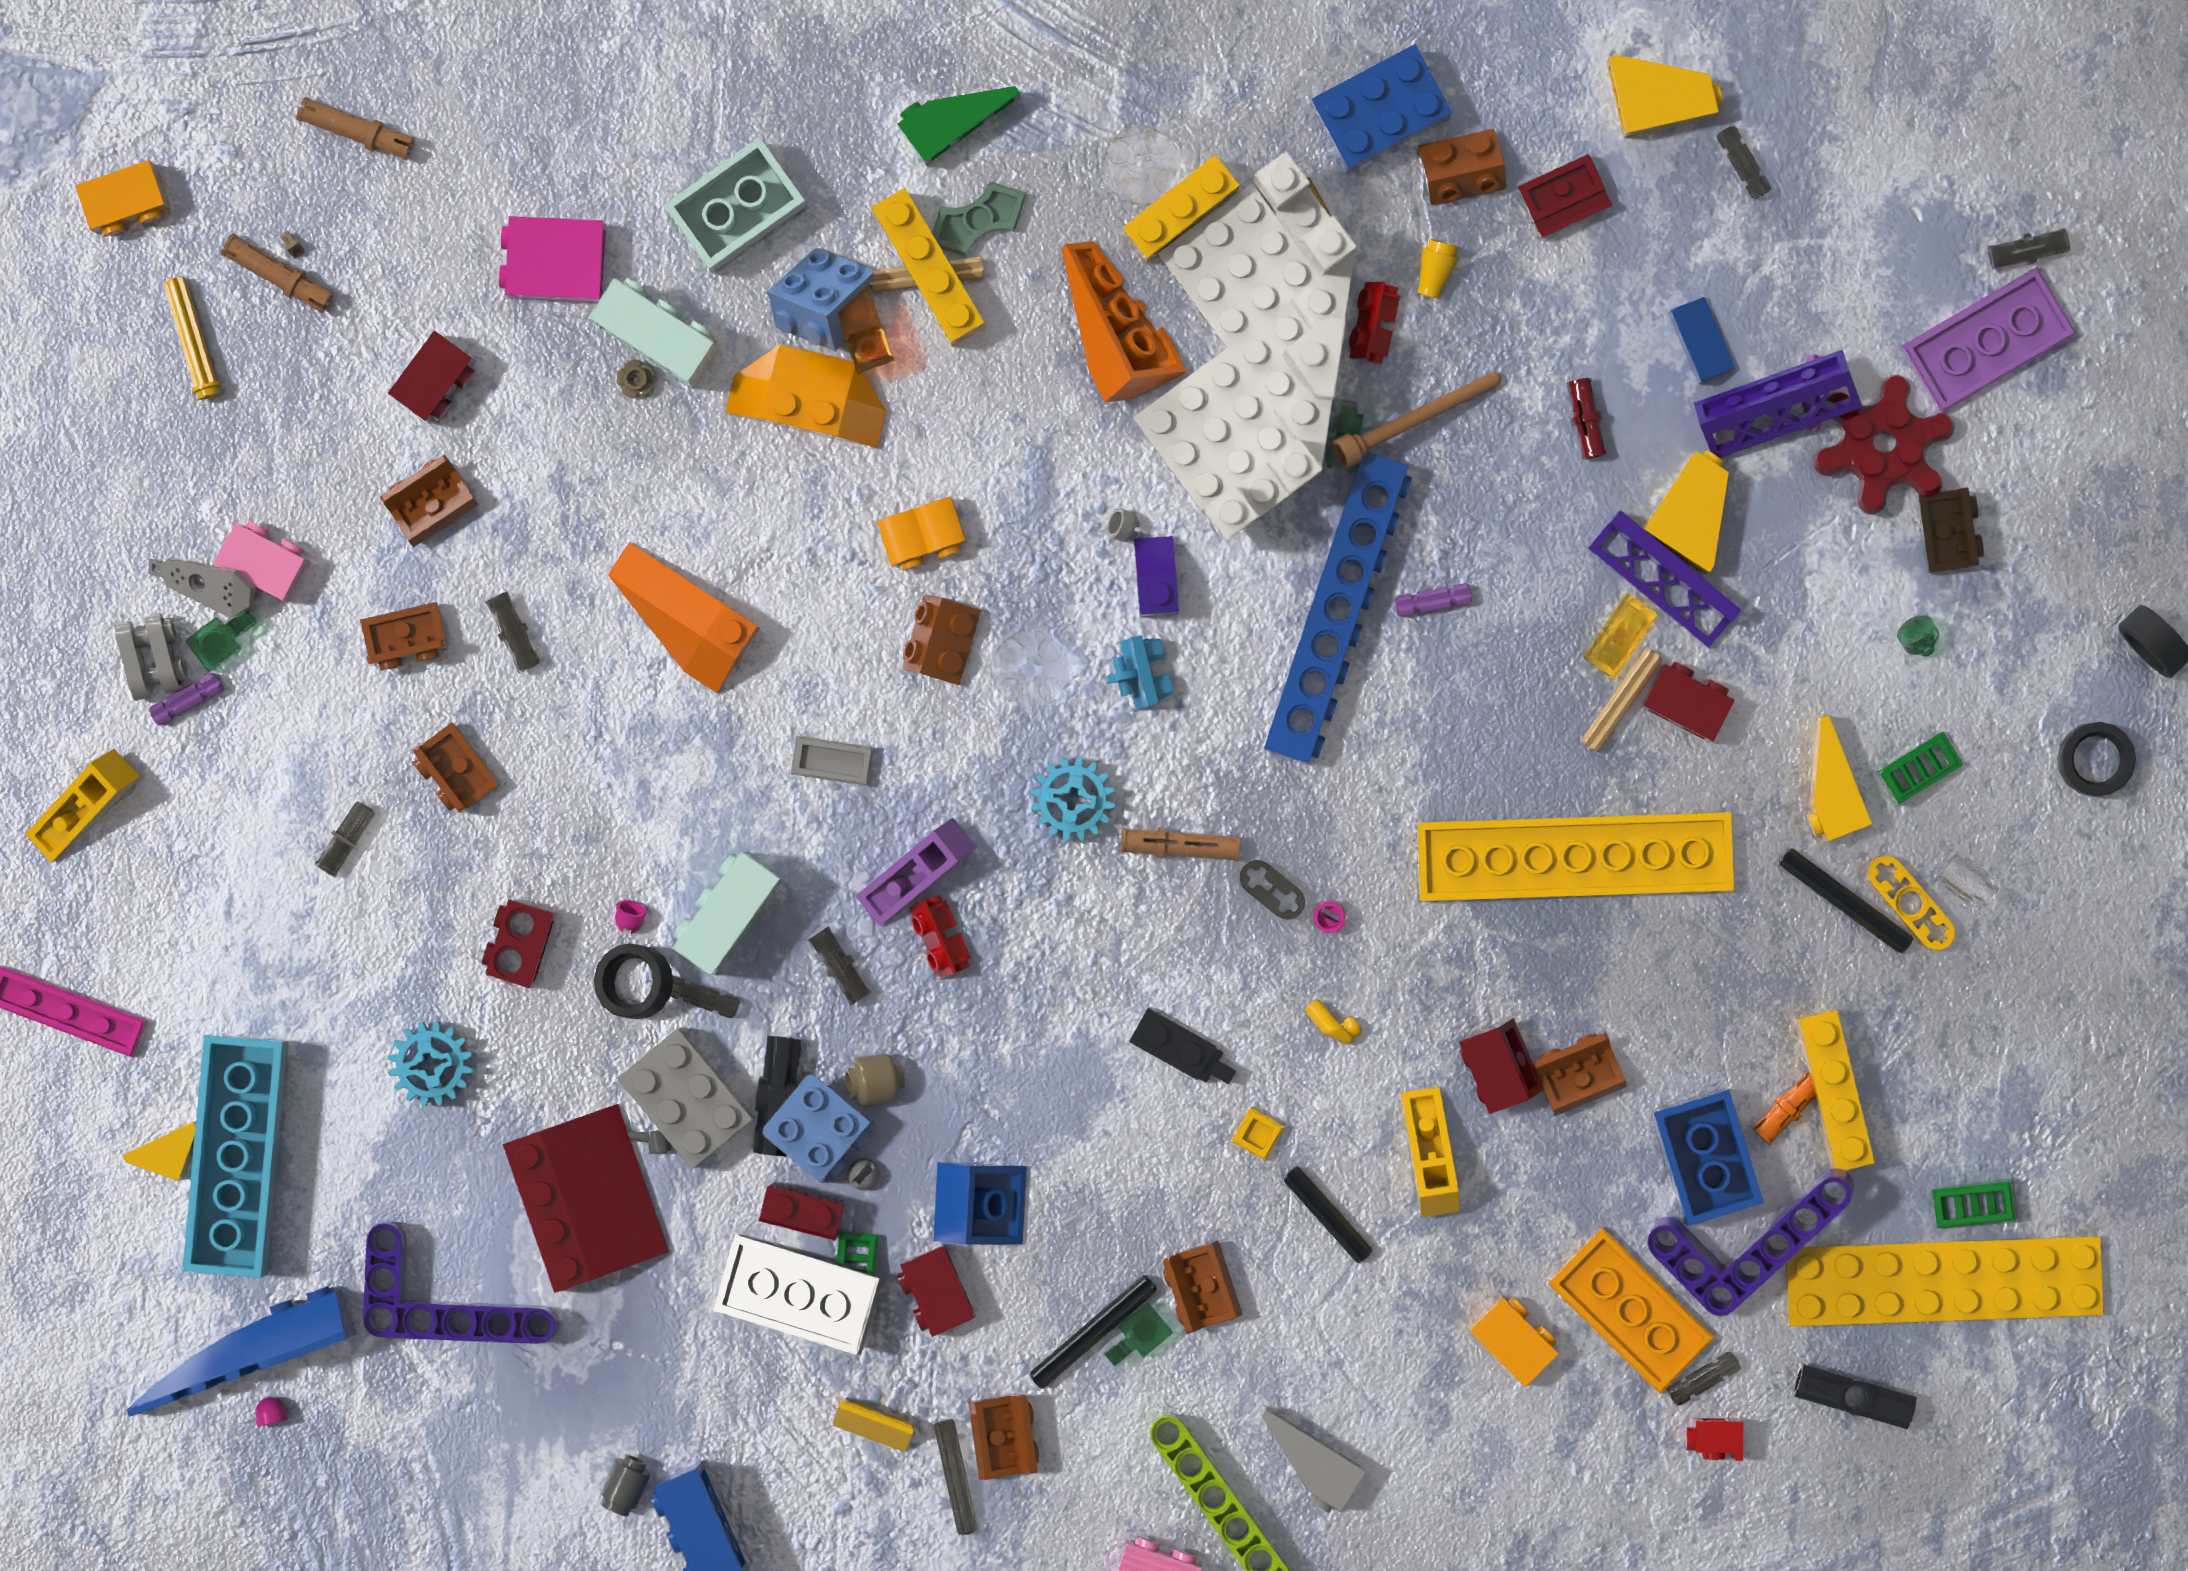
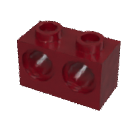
M508 899L506 906L500 904L493 927L499 928L495 943L488 942L481 964L487 966L485 975L526 988H534L557 913L513 899ZM522 912L529 914L533 919V929L527 935L518 934L513 927L514 918ZM508 950H514L519 953L522 960L520 968L514 973L507 972L501 964L502 956Z

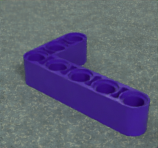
M1838 1168L1829 1169L1725 1265L1681 1221L1670 1216L1662 1217L1654 1223L1647 1240L1648 1249L1708 1312L1716 1316H1726L1740 1306L1848 1206L1852 1198L1854 1182L1850 1174L1845 1170ZM1831 1182L1840 1183L1845 1188L1846 1194L1839 1198L1831 1197L1825 1191V1185ZM1804 1208L1811 1209L1816 1214L1817 1220L1811 1224L1802 1223L1797 1218L1796 1212ZM1664 1230L1670 1231L1675 1235L1677 1243L1670 1246L1663 1245L1657 1239V1233ZM1772 1235H1782L1788 1241L1789 1246L1784 1250L1774 1249L1768 1243V1238ZM1688 1259H1697L1702 1262L1705 1270L1698 1274L1691 1273L1685 1268L1684 1262ZM1744 1261H1753L1759 1266L1760 1273L1755 1276H1748L1742 1272L1740 1264ZM1716 1287H1724L1730 1291L1732 1299L1726 1302L1718 1301L1712 1295V1290Z
M391 1221L382 1222L369 1231L366 1239L363 1323L367 1332L380 1338L540 1344L550 1340L557 1333L559 1318L554 1310L546 1306L404 1300L405 1231L399 1224ZM388 1229L394 1233L396 1244L392 1250L387 1251L379 1247L377 1234L380 1230ZM379 1269H388L394 1275L395 1281L391 1289H381L376 1284L375 1275ZM377 1308H385L392 1314L393 1322L390 1328L382 1329L375 1324L373 1316ZM416 1310H426L431 1315L432 1325L429 1330H419L413 1324L412 1318ZM456 1311L466 1312L470 1316L472 1324L467 1332L457 1331L453 1327L452 1316ZM495 1313H504L509 1317L511 1327L507 1333L500 1334L493 1330L491 1318ZM541 1314L548 1318L550 1329L546 1335H537L530 1328V1320L533 1315Z

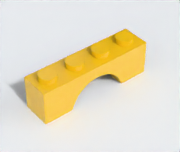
M906 188L899 190L872 206L873 214L913 278L951 346L953 347L985 328V322Z
M1829 1009L1794 1018L1802 1054L1808 1066L1817 1097L1822 1124V1136L1830 1168L1849 1170L1874 1164L1875 1161L1838 1010Z

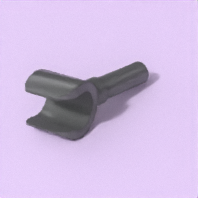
M627 1130L631 1141H648L649 1154L671 1150V1144L660 1131L636 1132Z

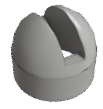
M1117 508L1108 520L1107 535L1118 541H1131L1138 535L1135 527L1140 526V521L1132 512Z
M869 1159L856 1160L849 1167L848 1180L858 1190H869L879 1180V1169ZM867 1165L872 1171L859 1185L854 1179Z

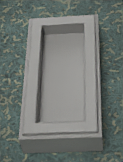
M796 736L791 775L869 786L874 747Z

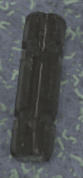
M1734 125L1730 126L1717 135V140L1723 150H1728L1727 157L1742 182L1746 181L1748 184L1746 189L1753 199H1758L1771 190V185L1765 175H1760L1761 168L1746 143L1742 144L1740 141L1742 136Z
M673 975V988L670 997L675 999L681 997L683 1002L711 1012L714 1010L719 1011V1015L727 1018L735 1017L740 1004L738 998L727 994L721 996L719 995L720 992L694 982L685 983V979Z
M1727 1352L1717 1358L1718 1362H1710L1686 1376L1684 1382L1681 1383L1679 1380L1669 1386L1667 1392L1676 1406H1681L1691 1400L1690 1396L1693 1394L1698 1396L1722 1382V1377L1726 1375L1730 1377L1739 1372L1741 1366L1732 1352Z

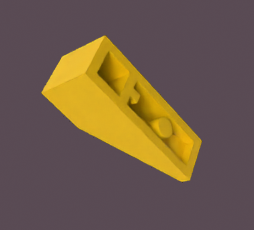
M1829 714L1817 718L1809 802L1812 814L1807 815L1814 836L1821 835L1823 842L1831 841L1872 824Z
M115 749L110 750L91 762L26 832V837L51 863L54 862L113 807L136 783L140 776Z
M1440 1087L1402 1092L1401 1099L1421 1218L1460 1212L1459 1190Z

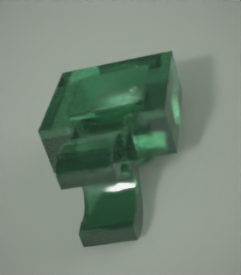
M1343 399L1334 440L1346 434L1351 436L1355 434L1360 435L1364 415L1357 413L1358 402ZM1333 448L1329 451L1326 461L1327 468L1331 469L1336 457ZM1356 465L1348 468L1347 472L1352 473Z
M249 610L242 611L225 625L219 617H215L186 639L185 642L207 672H212L242 649L235 639L250 630L258 622Z
M1147 1302L1118 1326L1125 1337L1109 1348L1104 1355L1113 1366L1119 1364L1135 1349L1144 1358L1172 1335L1173 1331L1150 1303Z

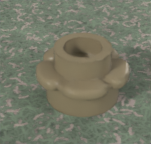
M640 360L627 361L624 365L625 367L619 369L616 376L617 384L622 387V393L630 398L648 395L654 387L652 383L655 378L654 370L649 364H642ZM634 375H638L640 378L637 383L632 381Z

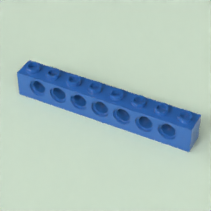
M1367 452L1366 456L1362 457V461L1358 464L1263 750L1307 765L1311 757L1319 758L1325 737L1318 734L1323 720L1331 722L1338 701L1331 698L1335 683L1343 685L1350 662L1344 661L1348 645L1356 647L1363 625L1357 624L1356 621L1360 609L1368 611L1375 588L1368 585L1373 571L1380 573L1387 551L1381 549L1385 534L1390 536L1394 534L1400 514L1393 512L1398 497L1406 498L1412 480L1411 476L1405 475L1408 465ZM1378 487L1385 491L1387 503L1384 507L1376 509L1367 504L1365 494L1370 488ZM1361 524L1369 525L1375 533L1374 542L1367 546L1356 543L1353 538V530L1356 526ZM1349 561L1358 563L1363 572L1361 580L1356 583L1346 582L1340 573L1341 566ZM1333 599H1344L1349 604L1350 614L1346 619L1336 620L1330 616L1328 605ZM1325 635L1333 637L1338 644L1337 653L1328 658L1319 655L1315 646L1317 639ZM1315 672L1323 676L1325 689L1322 693L1312 695L1304 689L1303 680L1309 673ZM1306 710L1312 715L1313 725L1310 730L1299 732L1292 727L1291 716L1295 711Z

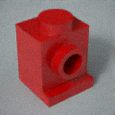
M1692 1418V1427H1686L1685 1429L1686 1451L1702 1453V1459L1725 1460V1453H1731L1732 1459L1743 1461V1421L1740 1418Z

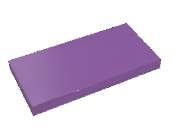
M2035 267L1901 346V349L1939 413H1942L2077 333L2038 267Z

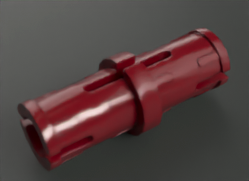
M1582 378L1566 383L1574 415L1570 418L1571 424L1576 426L1582 460L1607 455L1599 421L1602 420L1601 411L1596 409L1591 378Z

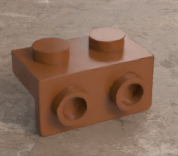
M1494 129L1418 145L1419 157L1428 186L1429 200L1432 205L1451 203L1458 199L1479 194H1491L1507 187L1505 164Z
M446 455L427 462L421 470L406 480L395 483L389 491L380 497L413 548L479 505L463 478Z
M923 595L922 601L915 610V625L911 638L904 648L902 668L910 672L960 685L981 610L944 598Z
M438 602L360 619L368 653L366 657L367 663L370 666L378 665L379 671L401 667V659L416 656L417 662L436 659L440 657L439 650L448 648Z
M453 722L421 746L418 745L412 749L417 757L412 763L426 780L432 776L441 788L436 794L449 811L456 808L459 813H464L500 786V783Z
M1606 1033L1586 1035L1580 1038L1575 1045L1563 1050H1549L1542 1054L1538 1060L1534 1061L1535 1070L1554 1116L1627 1087L1626 1080L1611 1049Z
M1219 1240L1177 1252L1163 1259L1164 1279L1167 1285L1172 1288L1176 1301V1315L1179 1322L1184 1325L1187 1334L1243 1315Z
M1008 1394L969 1401L979 1480H989L1016 1474L1037 1473L1039 1450L1036 1442L1033 1440L1031 1424L1034 1420V1413L1027 1396Z

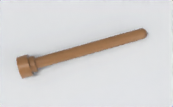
M1490 372L1362 436L1346 434L1332 442L1334 454L1341 466L1348 469L1360 463L1362 457L1366 456L1367 450L1497 387L1501 383V376L1497 372Z

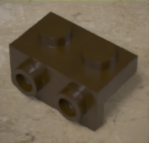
M1968 487L1939 492L1934 497L1929 498L1917 495L1927 573L1978 566V558L1984 557V547L1981 534H1975L1973 519L1978 518L1976 496L1969 495Z

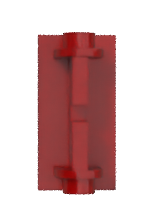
M1365 282L1364 288L1359 293L1357 308L1359 310L1357 323L1349 337L1350 359H1367V362L1382 364L1383 358H1388L1393 331L1380 328L1381 321L1395 323L1401 297L1397 295L1398 287L1385 285V282Z
M937 895L910 907L913 929L917 935L922 936L928 950L926 952L927 962L930 968L937 972L939 979L971 967L968 962L971 956L961 934L958 933L949 938L946 936L945 930L957 926L947 900L942 901L941 896Z

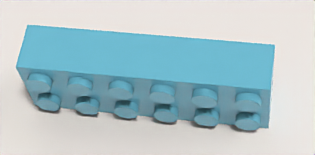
M218 1034L204 1035L182 1271L262 1278L268 1275L289 1041Z

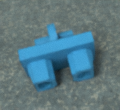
M1142 635L1118 642L1121 657L1112 659L1115 674L1105 676L1106 684L1118 682L1121 697L1131 695L1135 710L1159 704L1158 700L1173 694L1174 690L1168 674L1152 677L1149 662L1164 659V650L1160 638L1143 639Z

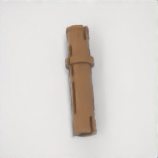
M304 97L301 101V105H304V107L299 106L296 116L297 121H303L362 143L365 149L372 152L376 148L400 157L405 161L410 157L411 154L408 150H413L415 137L383 127V122L376 119L370 122L310 100L308 97Z
M234 233L229 236L221 250L222 256L283 290V295L291 299L293 296L321 314L332 301L330 298L334 297L333 291L306 277L305 271L300 268L294 270Z
M1158 827L1157 831L1122 828V853L1156 854V858L1164 859V855L1234 861L1239 859L1240 836L1229 837L1166 832V828Z

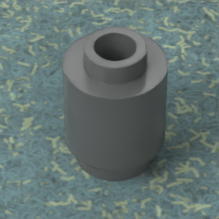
M628 1454L625 1455L624 1459L615 1458L600 1492L603 1496L600 1505L613 1513L629 1516L631 1509L637 1508L651 1476V1473L645 1469L647 1463Z

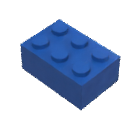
M1416 44L1312 98L1310 102V107L1346 174L1449 120L1452 115L1450 107Z
M1720 1089L1650 1111L1685 1225L1691 1226L1764 1203L1729 1089Z
M702 1461L657 1481L653 1487L654 1495H651L650 1498L659 1518L663 1516L667 1518L671 1527L669 1528L670 1531L666 1532L667 1538L675 1554L682 1552L686 1561L685 1568H682L683 1571L749 1570V1566Z

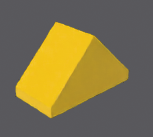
M196 1121L122 1155L125 1162L176 1181L184 1180L193 1156Z

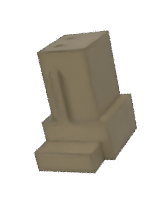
M288 230L280 235L286 244V250L294 259L304 253V248L293 238Z

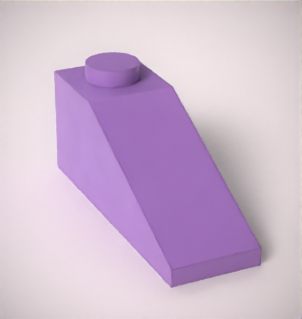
M952 817L858 893L856 898L876 923L881 926L977 847Z

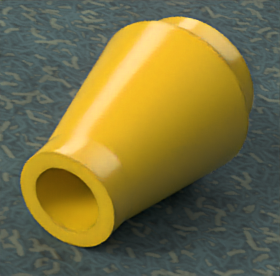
M1429 238L1427 246L1422 247L1420 280L1417 293L1437 299L1440 298L1441 292L1459 260V257L1456 256L1459 247Z

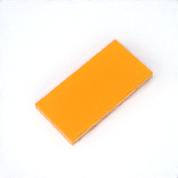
M1602 1227L1547 1282L1660 1394L1715 1338Z

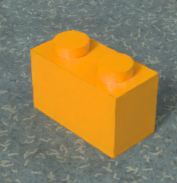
M150 160L75 185L89 229L95 234L102 233L103 237H109L125 231L124 225L139 220L140 224L156 221L162 218V211L170 209L156 166Z
M1500 1296L1467 1329L1526 1387L1558 1355L1552 1348L1557 1341L1542 1325L1534 1330L1525 1320L1530 1313L1514 1297L1507 1302Z

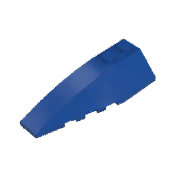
M326 1286L307 1293L308 1301L293 1306L290 1299L269 1307L271 1315L221 1338L190 1357L158 1381L127 1409L129 1417L181 1399V1397L207 1390L222 1382L241 1378L255 1372V1370L269 1368L355 1335L356 1331L341 1289L331 1293L329 1287Z

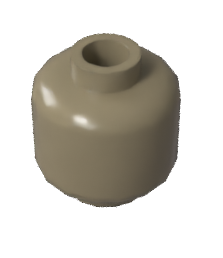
M885 1053L857 1057L852 1061L850 1068L845 1070L847 1095L850 1100L855 1099L861 1107L891 1104L897 1099L899 1088H904L905 1086L902 1066L895 1065L893 1059Z

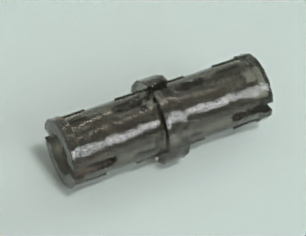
M2061 228L2057 231L2031 236L2030 233L2022 234L2021 239L1987 246V252L1991 268L1996 270L2000 267L2022 262L2031 265L2035 264L2039 258L2064 252L2068 253L2070 252V242L2066 229ZM2042 244L2045 245L2044 247L2030 249L2019 253H2013V251L2027 249Z
M505 592L487 600L485 603L500 632L497 636L500 642L505 643L517 672H524L540 664V659L526 633L529 630L526 622H521L509 593Z
M830 927L825 928L808 940L827 967L825 973L828 977L833 976L849 1001L850 1006L871 993L852 964L855 960L851 955L847 956L832 934Z

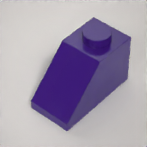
M1173 536L1134 539L1139 617L1179 614Z

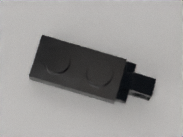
M1147 1008L1129 1040L1133 1045L1196 1080L1200 1079L1205 1083L1208 1082L1212 1075L1229 1085L1236 1074V1070L1219 1061L1224 1052L1217 1049L1216 1045L1150 1008Z

